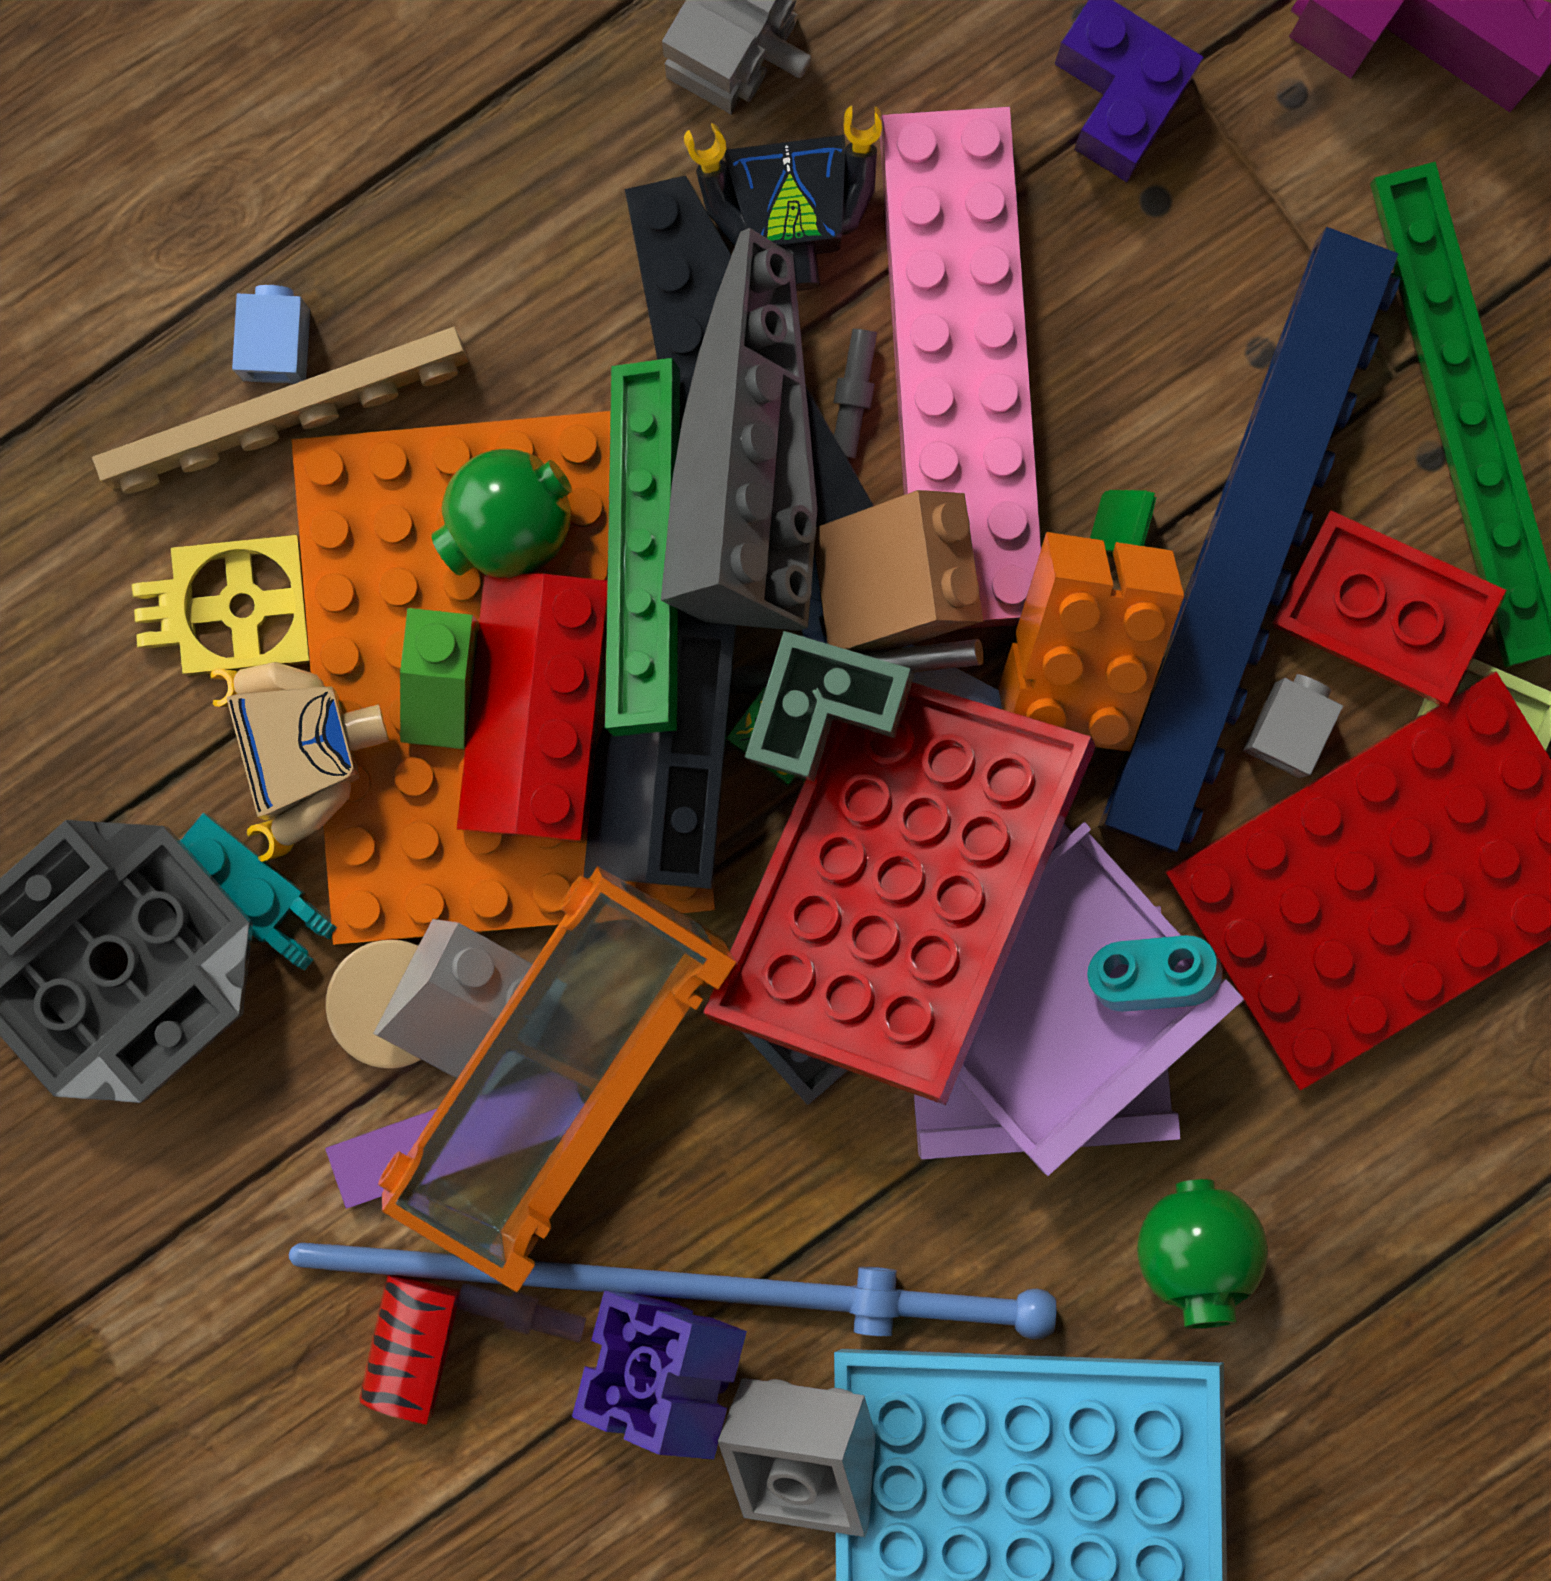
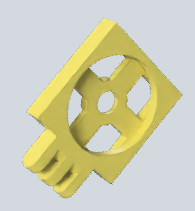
M298 535L171 548L174 579L132 584L133 598L150 599L158 597L159 606L135 609V623L161 622V631H148L136 635L137 647L156 648L180 645L182 674L186 676L210 674L215 669L240 670L272 662L284 665L310 663L300 537ZM265 555L277 562L289 577L291 588L263 591L254 584L252 556ZM225 559L227 586L221 591L220 595L193 598L191 583L197 573L209 561ZM239 594L250 595L254 600V611L246 618L234 616L230 608L232 599ZM294 614L292 624L285 637L273 649L261 654L258 627L264 623L267 617ZM223 621L226 626L232 629L234 657H221L202 645L196 637L195 624Z

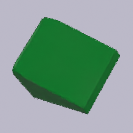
M1108 490L1102 494L1090 538L1104 541L1107 556L1113 557L1116 542L1144 546L1157 497H1154L1155 493L1146 490Z

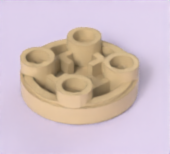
M401 940L372 942L349 954L335 970L326 994L327 1020L337 1042L355 1059L379 1068H399L421 1061V1059L373 1034L419 945Z

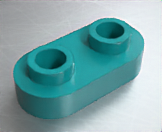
M1184 935L1110 943L1102 947L1093 956L1088 966L1087 977L1092 991L1105 1007L1113 1011L1129 1012L1189 1007L1204 1003L1218 990L1222 980V967L1212 947L1206 941L1199 937ZM1181 960H1194L1192 967L1188 971L1183 973L1174 972L1175 966ZM1122 964L1129 965L1125 975L1120 978H1110L1111 971L1115 967Z

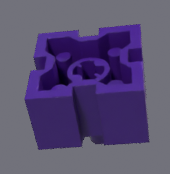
M604 1290L591 1340L602 1345L596 1367H584L572 1417L605 1432L624 1433V1440L658 1455L714 1459L727 1411L726 1407L716 1402L718 1394L726 1391L729 1382H734L747 1331L711 1317L692 1315L693 1310L658 1297Z

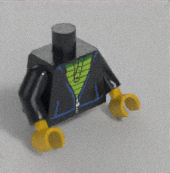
M852 106L846 109L844 114V132L847 139L852 142L847 146L845 135L726 150V141L719 127L711 123L712 131L715 134L714 144L711 148L701 151L695 148L692 134L688 130L684 136V144L692 160L700 164L696 169V174L706 212L733 245H736L741 231L751 228L792 253L796 291H805L819 287L821 284L817 254L840 250L841 237L858 229L875 193L877 148L873 143L878 140L882 132L881 111L875 107L874 125L868 130H858L851 123Z

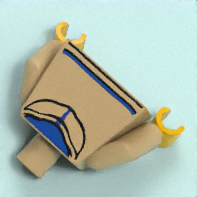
M278 662L240 670L215 669L210 674L211 679L226 680L228 692L223 699L213 700V705L229 707L257 817L263 820L274 818L273 820L250 826L247 829V835L251 837L264 833L269 840V849L267 853L258 856L259 861L263 862L286 855L291 851L294 843L321 829L349 799L351 792L350 783L360 778L353 751L389 742L380 705L343 714L338 693L333 687H325L323 681L316 674Z

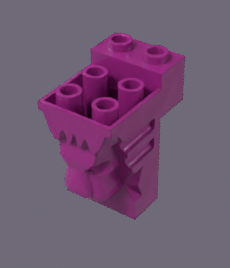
M1297 0L1291 9V12L1298 16L1299 20L1289 37L1350 79L1381 34L1387 29L1509 113L1541 78L1551 63V3L1544 0Z

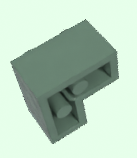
M784 631L745 758L754 764L814 782L833 720L888 737H896L914 679L911 669Z

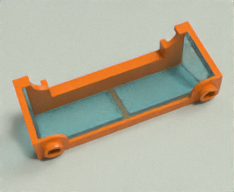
M597 866L589 880L580 875L571 885L560 905V910L565 912L566 915L409 1153L405 1155L398 1151L384 1169L378 1182V1186L384 1189L382 1192V1212L515 1292H518L535 1266V1261L527 1256L533 1250L539 1236L545 1239L551 1230V1216L689 1008L692 1007L697 1010L703 1001L697 989L698 986L706 987L710 984L714 988L719 989L736 963L721 936Z

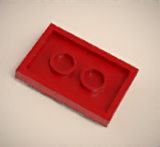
M1330 510L1273 621L1274 628L1438 705L1449 708L1506 597V590Z

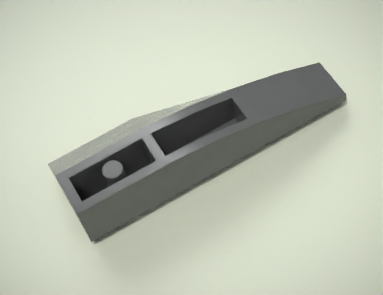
M748 228L739 234L717 293L698 354L684 411L672 479L661 601L706 623L799 631L808 628L817 501L794 259L792 253L753 229Z

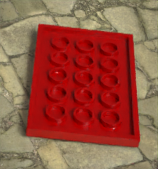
M1497 671L1487 674L1456 693L1449 708L1437 705L1164 871L1207 943L1212 947L1236 990L1244 998V1003L1297 1089L1303 1090L1551 940V759Z
M912 682L895 738L833 720L815 781L805 780L730 950L736 963L719 989H713L703 1013L711 1021L946 1106L1096 746L1092 737Z

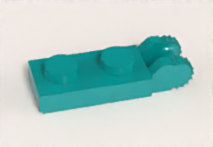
M202 813L180 841L253 922L252 935L260 942L267 941L280 954L305 971L314 958L311 957L309 951L295 939L289 938L277 927L291 910L304 920L305 924L319 936H325L327 939L332 938V933L337 927L331 923L327 916L303 898L305 892L268 862L259 861L257 853L211 816Z

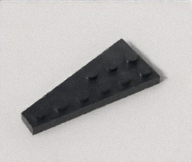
M686 175L625 189L657 360L672 358L680 368V431L698 354L717 293L732 256ZM806 386L817 501L816 527L873 507L874 504Z

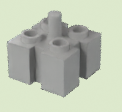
M686 0L662 40L664 57L668 58L665 62L666 78L729 114L733 113L741 98L750 102L755 96L767 72V68L762 66L764 59L795 77L801 78L809 67L812 58L809 54L786 42L798 19V14L793 12L798 0Z

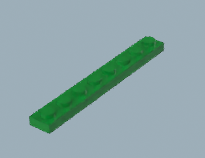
M1436 161L1374 177L1370 183L1387 248L1398 253L1393 269L1396 275L1401 276L1398 286L1479 578L1506 590V597L1492 622L1504 668L1550 656L1551 572Z

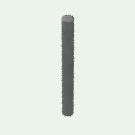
M979 639L860 653L910 668L912 673L981 665L983 662V649ZM774 663L735 668L733 682L736 691L742 693L759 691L764 687L766 688Z

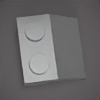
M432 919L373 1034L457 1079L533 964L458 922ZM553 976L531 1011L521 1015L526 1017V1019L516 1032L518 1038L532 1045L537 1041L566 982ZM512 1048L505 1049L479 1088V1091L485 1093L523 1054Z
M742 1378L720 1434L718 1444L743 1517L854 1536H866L869 1527L876 1434L865 1396L853 1394L841 1388L824 1390L796 1386L778 1379L761 1381Z

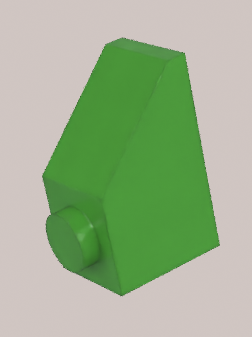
M407 608L400 668L401 743L465 750L479 622L473 615Z

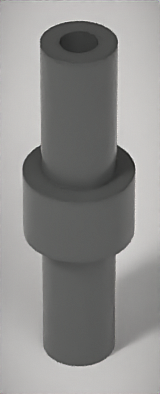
M854 328L851 334L844 378H837L833 401L834 404L839 405L834 436L848 458H856L864 409H871L875 384L869 382L877 332Z

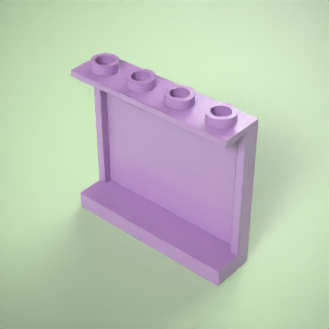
M1085 822L1078 825L1072 831L1063 824L958 1076L970 1092L1047 1176L1056 1170L1244 1000L1227 979L1221 980L1218 990L1210 999L1199 1005L1189 1007L1118 1012L1105 1007L1098 1000L1089 985L1087 972L1091 959L1102 947L1118 941L1181 935L1088 833L1091 829ZM1181 960L1175 966L1174 972L1183 973L1188 971L1192 967L1194 960ZM1122 964L1115 967L1111 971L1110 978H1120L1125 975L1129 965Z

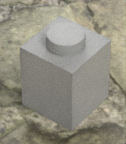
M1300 674L1296 675L1294 681L1283 678L1274 683L1243 752L1297 778L1309 776L1343 705L1329 699L1328 697L1332 690L1312 678Z

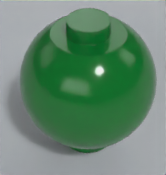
M496 449L481 453L463 464L447 485L442 501V516L445 525L431 534L433 544L445 564L459 576H462L474 567L488 576L497 578H512L521 574H531L548 564L557 555L566 540L571 521V507L567 495L572 492L571 484L564 472L552 460L543 463L535 455L516 449Z
M1196 1179L1177 1183L1176 1193L1163 1197L1152 1207L1144 1219L1139 1232L1137 1256L1141 1273L1153 1293L1165 1304L1175 1305L1183 1310L1184 1327L1187 1329H1209L1231 1326L1237 1323L1235 1306L1250 1297L1259 1286L1267 1266L1268 1244L1260 1219L1243 1199L1230 1191L1215 1189L1214 1180Z

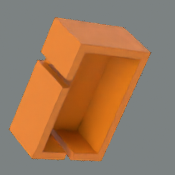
M1046 532L1016 629L1017 643H1012L998 688L1002 710L1091 736L1095 746L1099 748L1131 752L1184 598L1174 553L1172 550L1116 542L1113 557L1121 590H1114L1103 540Z

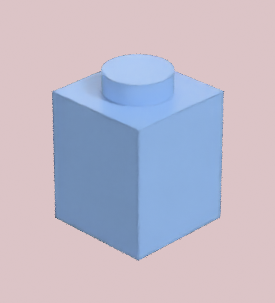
M259 285L255 287V294L237 293L232 370L243 381L296 384L306 380L310 309L300 296H293V289L277 285Z

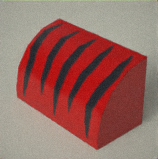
M386 1276L359 1396L361 1404L389 1416L425 1425L428 1424L434 1415L462 1289L403 1276Z

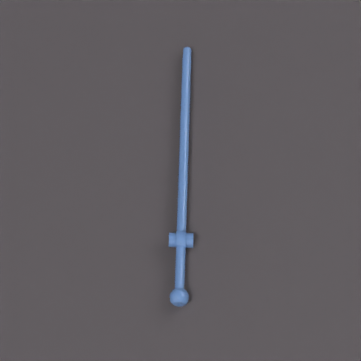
M314 1243L296 1244L289 1252V1259L292 1264L303 1268L502 1284L454 1254ZM484 1257L492 1262V1257ZM535 1261L534 1268L522 1284V1286L594 1292H604V1290L644 1296L849 1312L855 1314L854 1333L871 1336H892L893 1317L899 1316L1015 1325V1330L1020 1335L1032 1340L1044 1339L1053 1334L1056 1322V1299L1048 1291L1042 1289H1027L1020 1293L1016 1300L903 1291L896 1289L897 1270L880 1267H858L857 1285L841 1286Z

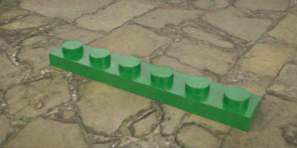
M672 358L611 366L605 728L613 736L677 730L678 609L661 601L672 479L680 432V368Z

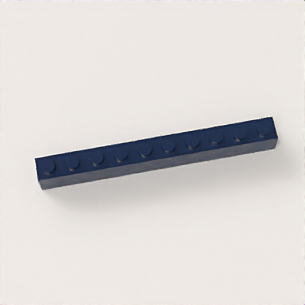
M1326 227L1315 241L1185 590L1184 598L1131 752H1125L1098 827L1167 853L1176 852L1180 842L1191 844L1203 814L1202 808L1194 806L1203 782L1210 785L1214 783L1225 755V749L1216 746L1224 723L1235 725L1247 696V690L1238 687L1247 663L1254 666L1258 664L1268 640L1269 630L1260 627L1269 604L1276 607L1279 606L1291 577V571L1282 568L1290 545L1300 547L1310 527L1313 512L1304 509L1312 486L1323 487L1331 470L1335 453L1326 450L1334 427L1342 430L1345 428L1354 408L1357 394L1348 391L1356 368L1365 371L1375 351L1379 335L1370 332L1378 309L1384 312L1388 311L1398 289L1401 276L1391 273L1398 253Z

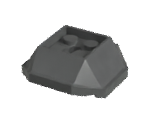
M65 820L0 878V1036L54 1097L136 1103L146 1102L243 1015L253 922L169 827ZM114 942L121 945L128 956L127 968L117 979L108 977L102 970L100 963L103 950Z

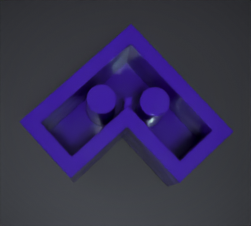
M1088 0L1061 42L1055 61L1056 66L1103 94V97L1081 129L1074 150L1125 182H1128L1193 80L1203 56L1114 0Z

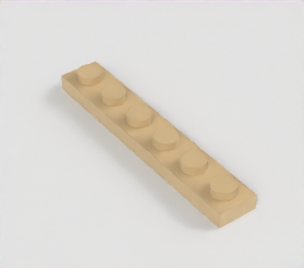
M451 327L93 456L92 459L100 481L113 490L122 488L124 494L139 492L160 482L158 474L180 466L183 472L204 469L220 460L219 452L241 445L244 451L265 447L279 439L277 431L299 423L302 424L303 429H312L326 425L339 417L338 409L361 402L364 408H369L387 403L398 397L397 388L421 380L423 386H432L445 382L458 375V366L469 363L455 327Z

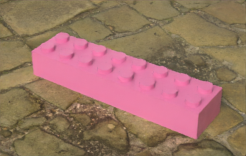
M1010 107L882 115L880 150L904 495L916 490L965 493L983 622L961 629L1015 626L1019 623L1041 551Z

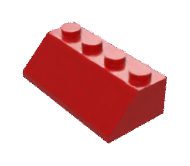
M521 574L512 578L484 576L457 830L585 843L607 645V580L550 574Z

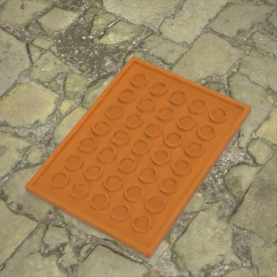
M611 411L291 439L310 671L318 675L325 687H333L337 691L343 714L379 704L389 737V742L353 751L360 778L350 783L351 792L349 799L323 825L331 923L337 927L332 933L333 945L423 937L432 919L458 922L475 932L559 925L566 915L565 912L560 910L561 902L574 881L580 875L584 877L591 792L585 843L457 830L465 750L400 742V668L407 608L473 615L478 622L480 621L484 576L486 574L475 567L462 576L454 573L438 554L431 534L445 525L442 516V501L451 478L463 464L481 453L496 449H516L535 455L543 463L552 460L564 472L571 484L572 492L567 495L571 507V521L566 540L557 555L548 564L531 574H550L608 581ZM606 654L596 746L605 724ZM627 882L683 914L715 911L713 888L701 889ZM606 896L590 922L640 917Z

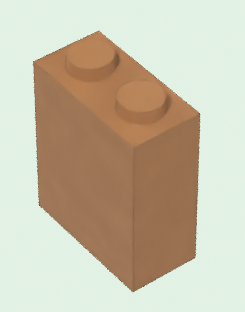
M916 490L816 527L814 551L827 644L856 653L897 649L983 622L965 493Z

